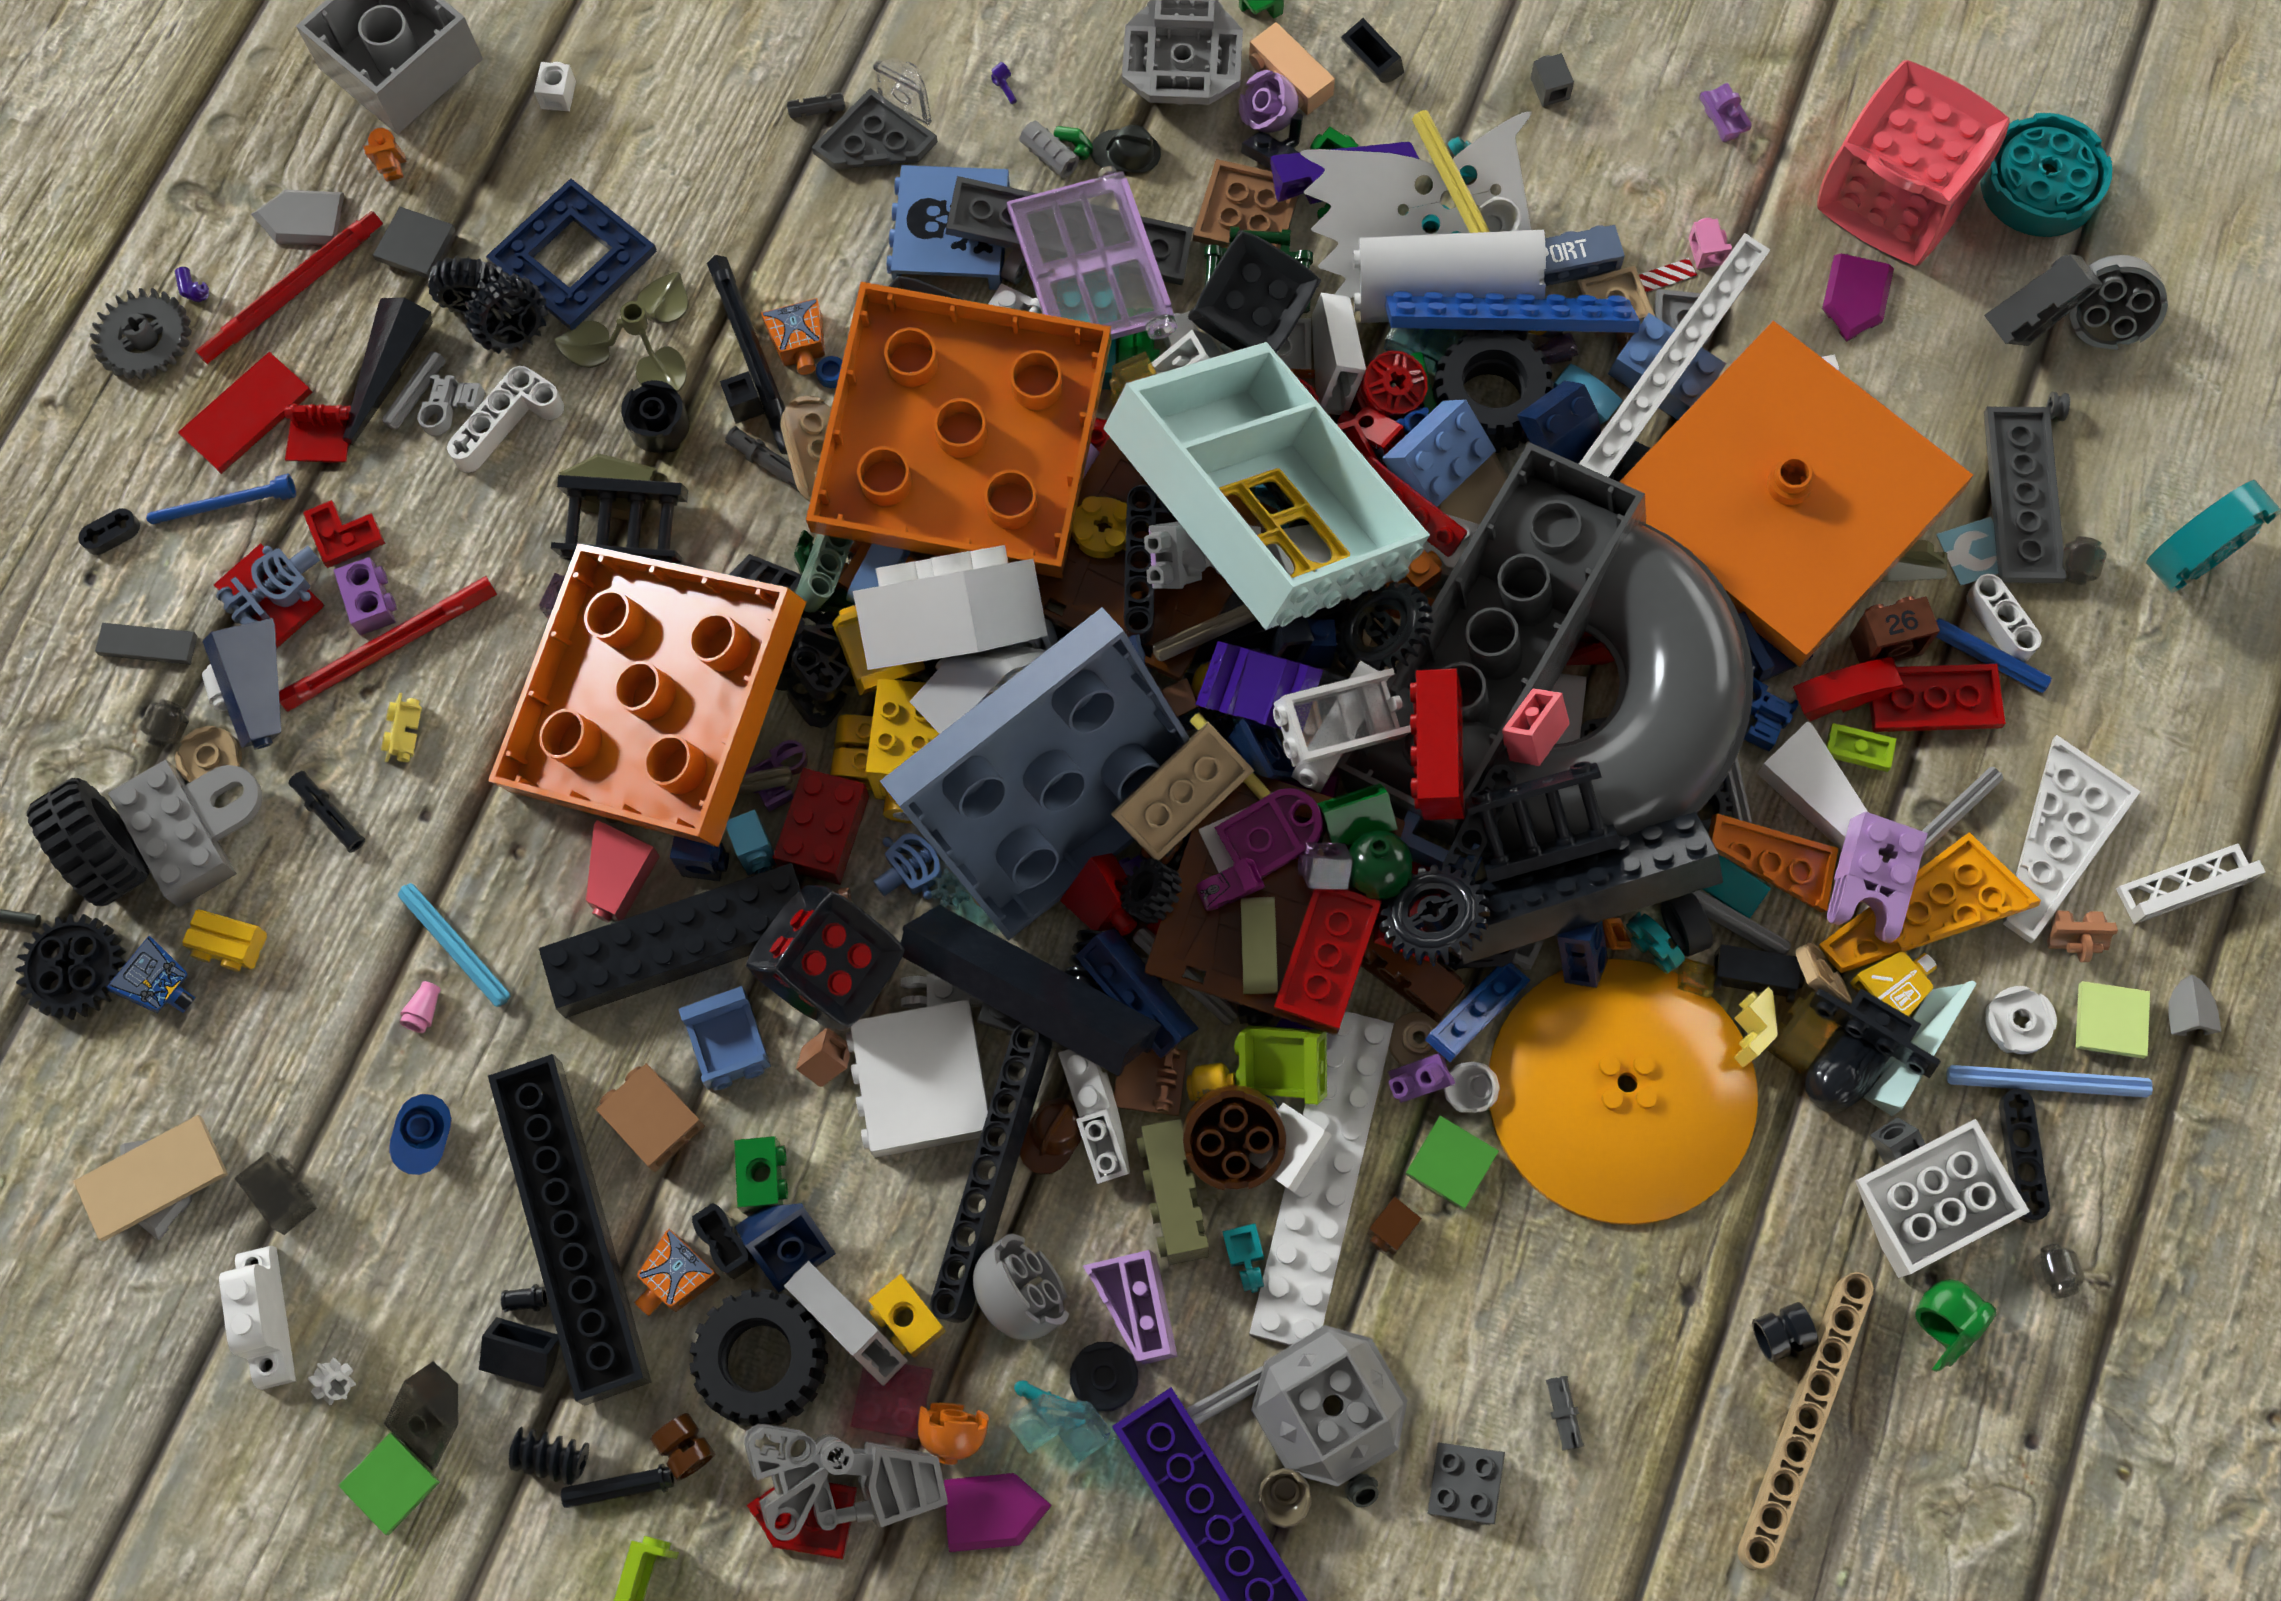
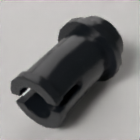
M533 1284L531 1288L503 1290L501 1293V1306L504 1313L524 1309H533L537 1312L547 1306L548 1298L545 1287H539L538 1284Z

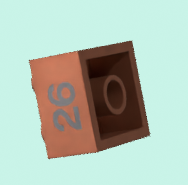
M1908 596L1898 600L1893 605L1884 607L1883 604H1876L1867 608L1849 637L1859 663L1892 657L1894 662L1923 655L1940 630L1927 596L1917 599L1913 596Z

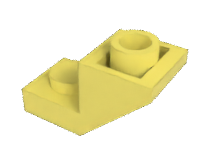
M1769 987L1759 995L1754 991L1751 992L1739 1004L1743 1010L1734 1018L1748 1033L1739 1042L1742 1049L1734 1057L1742 1067L1758 1057L1778 1036L1774 995Z

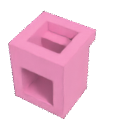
M1703 218L1698 222H1694L1689 235V242L1697 269L1722 265L1731 253L1732 246L1727 244L1726 232L1724 229H1720L1718 218Z

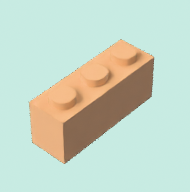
M1277 22L1250 41L1249 61L1252 66L1258 71L1270 70L1286 77L1296 89L1298 109L1300 108L1306 115H1309L1334 96L1335 78Z

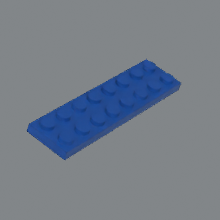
M1398 291L1394 293V296L1386 295L1385 309L1391 328L1638 333L1640 320L1630 300L1618 295L1609 296L1608 299H1596L1591 295L1565 298L1562 295L1551 294L1545 299H1535L1531 294H1518L1516 299L1504 298L1502 294L1498 293L1486 294V298H1473L1472 294L1464 292L1456 293L1455 297H1443L1438 292H1427L1424 296H1412L1409 292Z

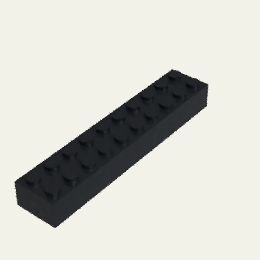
M551 1054L488 1075L575 1401L586 1406L652 1383L562 1062L555 1055Z

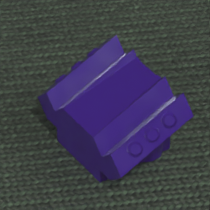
M1218 641L1196 705L1281 729L1274 720L1273 703L1284 695L1318 687L1323 670ZM1312 702L1294 706L1302 732Z

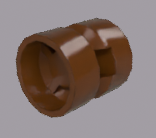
M684 1413L669 1421L650 1438L661 1456H668L669 1459L666 1464L677 1481L694 1474L716 1455L705 1437L697 1436L699 1428L689 1413ZM685 1446L689 1447V1449L682 1452L681 1449H683Z

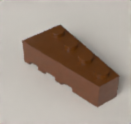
M1374 924L1361 967L1439 1024L1464 991L1465 985L1461 983V977L1451 969H1445L1437 961L1434 967L1426 960H1422V964L1419 966L1414 956L1411 955L1409 961H1405L1403 952L1399 951L1398 954H1395L1393 949L1374 943Z

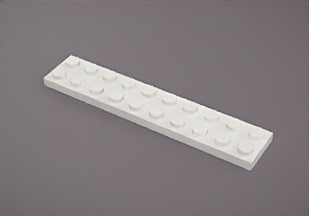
M1345 1011L1338 1034L1331 1035L1326 1033L1327 1097L1318 1105L1305 1104L1303 1116L1332 1134V1136L1295 1193L1285 1187L1263 1276L1264 1287L1260 1288L1249 1333L1250 1336L1291 1346L1323 1326L1394 1023Z

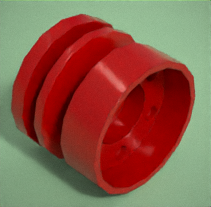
M1387 351L1379 354L1366 367L1365 374L1352 402L1355 412L1358 414L1364 407H1370L1394 421L1400 418L1404 419L1407 414L1414 411L1423 402L1427 393V376L1423 366L1413 356L1403 351ZM1395 383L1397 386L1392 388L1390 384Z

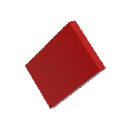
M260 543L214 584L217 590L230 587L233 595L240 592L231 582V579L237 577L248 592L257 588L252 578L251 568L258 558L264 556L262 552L264 546ZM277 566L274 568L275 574L278 572ZM265 572V574H264V576H263V582H264V583H265V580H267V579L269 578V577L267 576L266 572ZM286 582L284 585L291 586L292 584ZM275 589V592L272 591L273 594H282L279 589ZM309 589L306 591L311 595L309 601H303L300 598L296 603L288 607L278 606L267 597H264V600L261 599V602L259 601L258 604L270 618H273L275 623L277 648L325 606ZM258 613L251 616L257 621L263 620Z

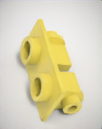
M402 693L398 694L395 703L389 702L386 720L392 721L390 732H384L381 750L387 751L385 762L389 761L391 755L397 756V760L400 762H409L410 757L414 756L417 734L405 732V728L418 729L422 707L417 699L408 698L406 702L401 701Z

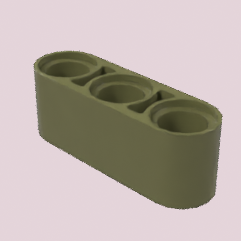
M1275 897L1241 898L1243 994H1278Z

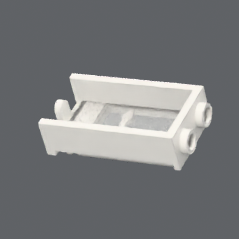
M1393 668L1287 694L1274 702V720L1281 727L1284 736V752L1287 758L1291 759L1293 767L1391 740H1398L1411 733L1410 725L1400 728L1395 712L1402 708V700L1399 695L1390 697L1385 681L1395 674Z

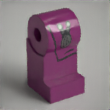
M1244 858L1234 863V866L1201 881L1195 886L1206 912L1220 908L1228 903L1231 904L1265 888L1254 860Z

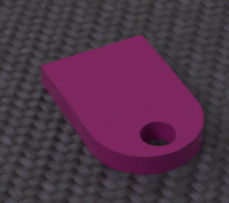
M1287 788L1269 794L1214 828L1233 862L1236 863L1244 858L1254 860L1261 878H1264L1308 852L1316 845L1323 831V815L1319 805L1312 797L1300 790ZM1301 805H1308L1312 809V817L1306 823H1298L1295 819V811Z

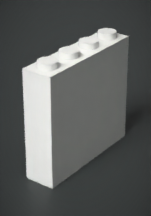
M969 999L860 1019L851 1026L852 1032L846 1033L849 1052L855 1051L856 1064L851 1065L854 1084H860L861 1096L856 1097L859 1117L865 1116L867 1128L861 1130L864 1149H870L874 1158L981 1137L989 1107Z

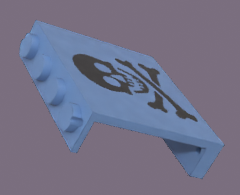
M901 165L900 177H895L894 184L895 195H898V203L892 204V221H896L895 229H890L889 245L893 247L892 256H887V274H892L893 280L898 276H902V274L988 277L989 290H997L1002 283L1001 271L1004 265L1005 247L945 233L957 176L1010 187L1008 169Z

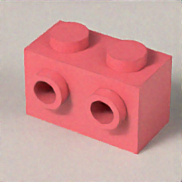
M1534 688L1530 691L1502 729L1503 741L1510 761L1535 766L1541 765L1570 724L1562 693Z

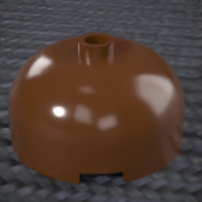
M1227 1085L1207 1092L1192 1106L1184 1123L1183 1145L1189 1166L1208 1185L1220 1190L1247 1187L1252 1189L1267 1181L1281 1165L1285 1155L1286 1132L1277 1107L1268 1097L1250 1087ZM1273 1144L1272 1157L1263 1168L1259 1169L1249 1162L1248 1155L1250 1152L1255 1154L1266 1153Z

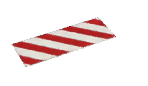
M1689 258L1639 274L1646 293L1697 276Z

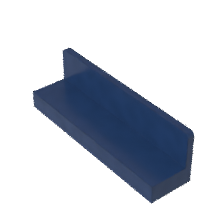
M1115 928L1096 935L1075 956L1108 996L1161 1024L1152 1049L1160 1059L1167 1056L1181 1041L1198 1030L1197 1025L1156 977L1145 973V963Z

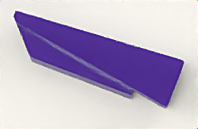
M1410 142L1330 149L1392 153L1419 159ZM1300 153L1271 156V169L1277 201L1281 202L1304 194V190L1323 174L1325 168L1308 160ZM1305 195L1310 205L1323 202L1309 195Z

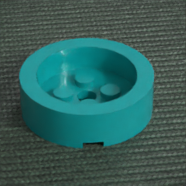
M2036 113L2033 117L2020 121L2017 119L2009 124L2007 134L1998 154L1980 180L1982 196L1991 212L2005 225L2018 232L2038 237L2064 235L2084 225L2104 198L2112 180L2113 168L2111 157H2107L2101 146V138L2082 122L2061 114ZM2051 164L2057 172L2047 175L2042 165Z
M2251 480L2234 489L2190 520L2160 545L2146 560V564L2171 593H2174L2187 585L2184 581L2185 579L2197 580L2260 533L2259 530L2265 522L2267 524L2271 523L2281 513V508L2256 480Z

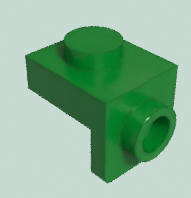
M1329 126L1323 135L1318 134L1314 138L1310 150L1358 147L1359 144L1349 135H1343Z

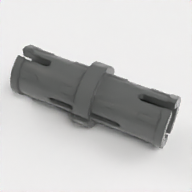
M1568 1376L1546 1380L1554 1410L1551 1412L1552 1420L1556 1419L1562 1451L1584 1447L1576 1417L1579 1414V1410L1573 1404Z

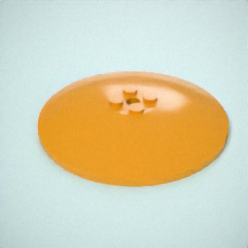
M1608 959L1597 988L1565 983L1563 970L1533 987L1512 1009L1498 1033L1489 1060V1068L1496 1073L1500 1086L1498 1099L1492 1107H1489V1112L1500 1145L1519 1174L1546 1199L1571 1213L1598 1222L1618 1225L1650 1224L1681 1215L1700 1205L1717 1192L1738 1168L1752 1139L1757 1118L1758 1086L1755 1068L1752 1061L1742 1067L1734 1058L1742 1049L1739 1042L1743 1039V1036L1723 1007L1698 985L1673 971L1666 974L1657 965L1634 960ZM1623 1075L1633 1078L1636 1084L1635 1090L1632 1092L1622 1091L1617 1083L1618 1078Z

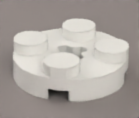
M2014 986L2001 991L1988 1004L1985 1010L1987 1031L2003 1052L2030 1054L2047 1045L2057 1025L2056 1012L2048 998L2042 994L2038 995L2034 991H2030L2029 989L2031 988ZM2015 1012H2019L2021 1017L2027 1016L2029 1021L2024 1024L2025 1028H2020L2019 1025L2014 1023Z

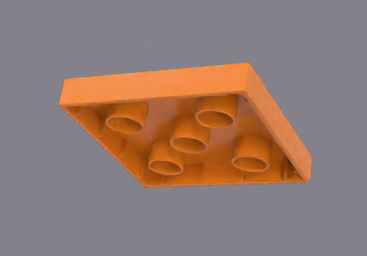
M860 282L806 517L810 532L936 556L1005 545L1008 563L1034 559L1036 574L1063 578L1111 346V326Z
M1773 320L1619 482L1645 493L1646 524L1669 535L1689 549L1722 584L1738 614L1745 611L1755 631L1797 666L1801 667L1963 493L1973 474Z
M577 544L488 781L511 793L719 847L806 601L788 587Z

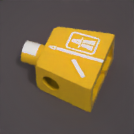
M1901 951L1861 971L1853 978L1850 984L1857 993L1860 989H1863L1909 1016L1934 988L1927 976L1937 969V965L1926 953L1912 961L1905 952Z

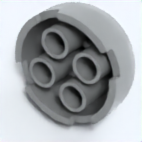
M2129 255L2108 256L2088 265L2103 285L2069 312L2070 321L2078 337L2093 347L2119 350L2118 344L2128 345L2138 340L2141 343L2149 338L2163 322L2168 308L2166 289L2155 268L2146 261ZM2081 312L2084 322L2090 327H2099L2108 321L2113 335L2120 339L2104 341L2091 335L2082 325Z
M1008 1234L985 1250L978 1259L973 1274L974 1293L982 1312L1000 1332L1018 1340L1039 1339L1067 1321L1069 1313L1064 1310L1063 1300L1067 1298V1293L1059 1275L1041 1251L1034 1254L1024 1245L1025 1239L1016 1234ZM1037 1276H1040L1043 1279V1281L1037 1284L1036 1286L1028 1284L1026 1287H1024V1285L1032 1281Z

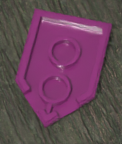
M1843 253L1834 255L1822 310L1828 318H1832L1840 329L1839 333L1846 342L1857 337L1859 333L1868 328H1873L1883 322L1894 268L1890 264Z
M1015 1473L945 1479L944 1486L948 1501L945 1508L949 1552L1020 1546L1052 1505Z

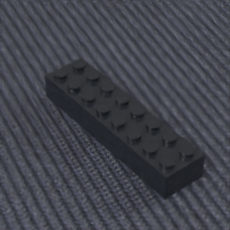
M1693 812L1648 826L1628 836H1618L1621 847L1492 883L1488 882L1487 877L1475 881V884L1483 886V895H1486L1489 899V904L1486 907L1489 908L1491 915L1489 918L1483 917L1488 922V929L1478 928L1482 933L1483 940L1478 941L1476 938H1470L1473 942L1474 951H1470L1465 946L1460 947L1463 956L1462 961L1464 964L1721 884L1723 883L1719 854L1697 813ZM1440 894V897H1442L1443 899L1448 897L1446 895ZM1458 909L1450 913L1452 923L1458 915Z
M789 863L540 947L539 952L556 1010L564 1018H568L750 956L755 945L778 913L802 889L793 864Z

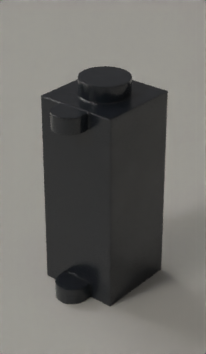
M1721 944L1714 954L1711 980L1713 990L1720 991L1721 986L1761 993L1769 987L1773 991V995L1786 997V1002L1794 1003L1796 991L1798 988L1803 987L1805 977L1796 956Z

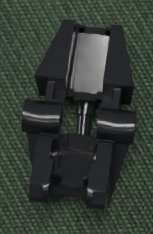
M748 554L729 574L735 577L788 587L794 593L802 574ZM803 610L775 689L787 690L788 699L808 725L824 728L833 721L845 704L847 694L841 691V688L844 685L856 686L832 624L838 617V614L833 611L823 614L820 611L806 612ZM803 618L810 619L816 625H805ZM796 684H802L808 693L799 694L794 691L793 687ZM814 707H815V708L817 709V711H819V712L813 713Z

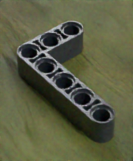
M1149 485L1135 486L1129 491L1127 496L1124 631L1127 637L1140 635L1141 645L1149 642L1154 633L1155 588H1153V584L1147 582V570L1151 566V554L1145 549L1144 538H1136L1134 534L1138 531H1145L1149 534V526L1178 521ZM1141 501L1150 504L1148 507L1143 509L1134 506L1136 503ZM1137 561H1144L1148 563V566L1138 569L1133 564ZM1136 591H1143L1148 594L1143 599L1132 597V594ZM1138 621L1147 624L1142 630H1135L1131 627L1134 622Z

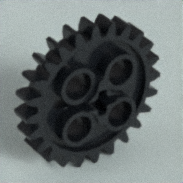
M69 914L67 923L57 916L55 917L54 927L44 922V933L41 935L33 931L32 935L36 941L33 944L29 942L23 943L24 947L29 950L28 954L17 956V958L25 962L23 966L15 968L16 972L24 975V977L16 981L17 985L25 988L21 992V996L28 1000L30 999L28 1004L35 1009L39 1008V1012L46 1016L51 1014V1016L58 1020L63 1015L70 1020H74L76 1012L84 1017H88V1007L90 1006L100 1011L99 1001L101 999L107 1002L112 1001L108 994L107 986L118 974V969L127 963L122 958H119L127 952L125 948L118 945L122 939L113 934V928L107 924L104 925V922L98 918L92 920L86 914H82L80 919L73 914ZM93 944L92 950L84 955L87 946ZM60 947L58 955L52 958L53 951ZM92 975L90 983L83 987L84 980ZM59 978L57 986L50 990L52 982Z

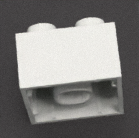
M1005 545L875 568L879 586L853 591L868 670L976 653L1048 636L1034 559L1008 563Z

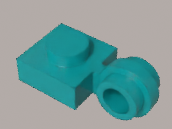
M1256 1223L1222 1231L1231 1267L1245 1265L1246 1270L1239 1271L1244 1292L1251 1290V1293L1258 1292V1288L1264 1287L1260 1267L1253 1268L1251 1262L1263 1260L1264 1255Z

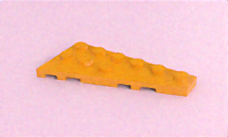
M1968 832L1918 870L1903 928L1896 940L1887 943L1875 936L1876 917L1871 907H1868L1820 943L1819 948L1828 957L1827 960L1840 973H1844L1891 957L1901 951L1906 952L2038 907L2041 900Z

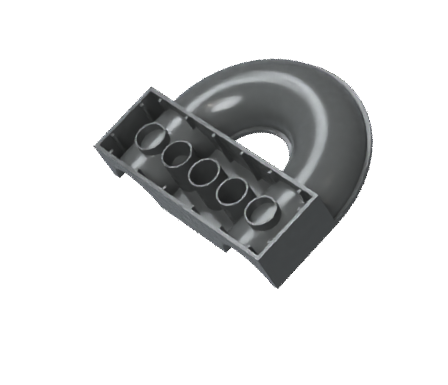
M1528 442L1432 604V613L1428 614L1433 618L1434 622L1423 623L1431 630V634L1422 633L1419 635L1426 642V646L1414 644L1413 647L1419 656L1415 657L1412 654L1406 653L1405 657L1409 666H1405L1399 661L1396 665L1397 674L1388 678L1386 682L1390 697L1399 695L1402 700V708L1395 712L1401 728L1410 725V715L1414 714L1413 703H1411L1410 683L1416 682V670L1457 668L1462 690L1464 819L1424 820L1421 809H1415L1414 798L1412 799L1411 778H1417L1414 774V766L1411 765V746H1415L1414 734L1409 733L1398 740H1391L1346 752L1336 766L1347 793L1381 783L1388 792L1395 817L1404 820L1408 810L1419 815L1418 829L1450 845L1453 844L1468 813L1465 799L1471 798V794L1479 791L1488 771L1500 764L1507 765L1513 769L1516 774L1517 785L1570 770V766L1578 762L1589 761L1590 764L1596 762L1602 778L1592 780V785L1602 821L1607 826L1614 824L1618 836H1628L1648 826L1693 812L1698 813L1715 794L1730 772L1742 747L1749 725L1753 701V668L1744 626L1732 600L1708 567L1689 549L1672 537L1646 524L1645 493ZM1584 633L1592 635L1610 652L1619 673V692L1611 713L1590 734L1571 742L1555 744L1540 766L1510 761L1507 748L1504 745L1502 729L1533 688L1547 691L1552 690ZM1365 720L1356 732L1355 739L1369 736ZM1502 771L1500 775L1494 774L1492 776V779L1496 781L1493 791L1501 789L1503 785H1510L1511 782L1507 780L1508 773ZM1578 784L1558 790L1570 833L1576 835L1587 832L1590 825ZM1545 794L1525 799L1537 842L1544 844L1554 841L1557 834ZM1510 803L1505 806L1497 827L1504 851L1512 853L1522 850L1524 843L1513 805ZM1492 808L1495 816L1497 810L1496 808ZM1468 831L1462 837V844L1467 849L1471 850L1474 843L1481 845V836L1476 831ZM1488 843L1481 855L1484 860L1489 859L1491 855Z

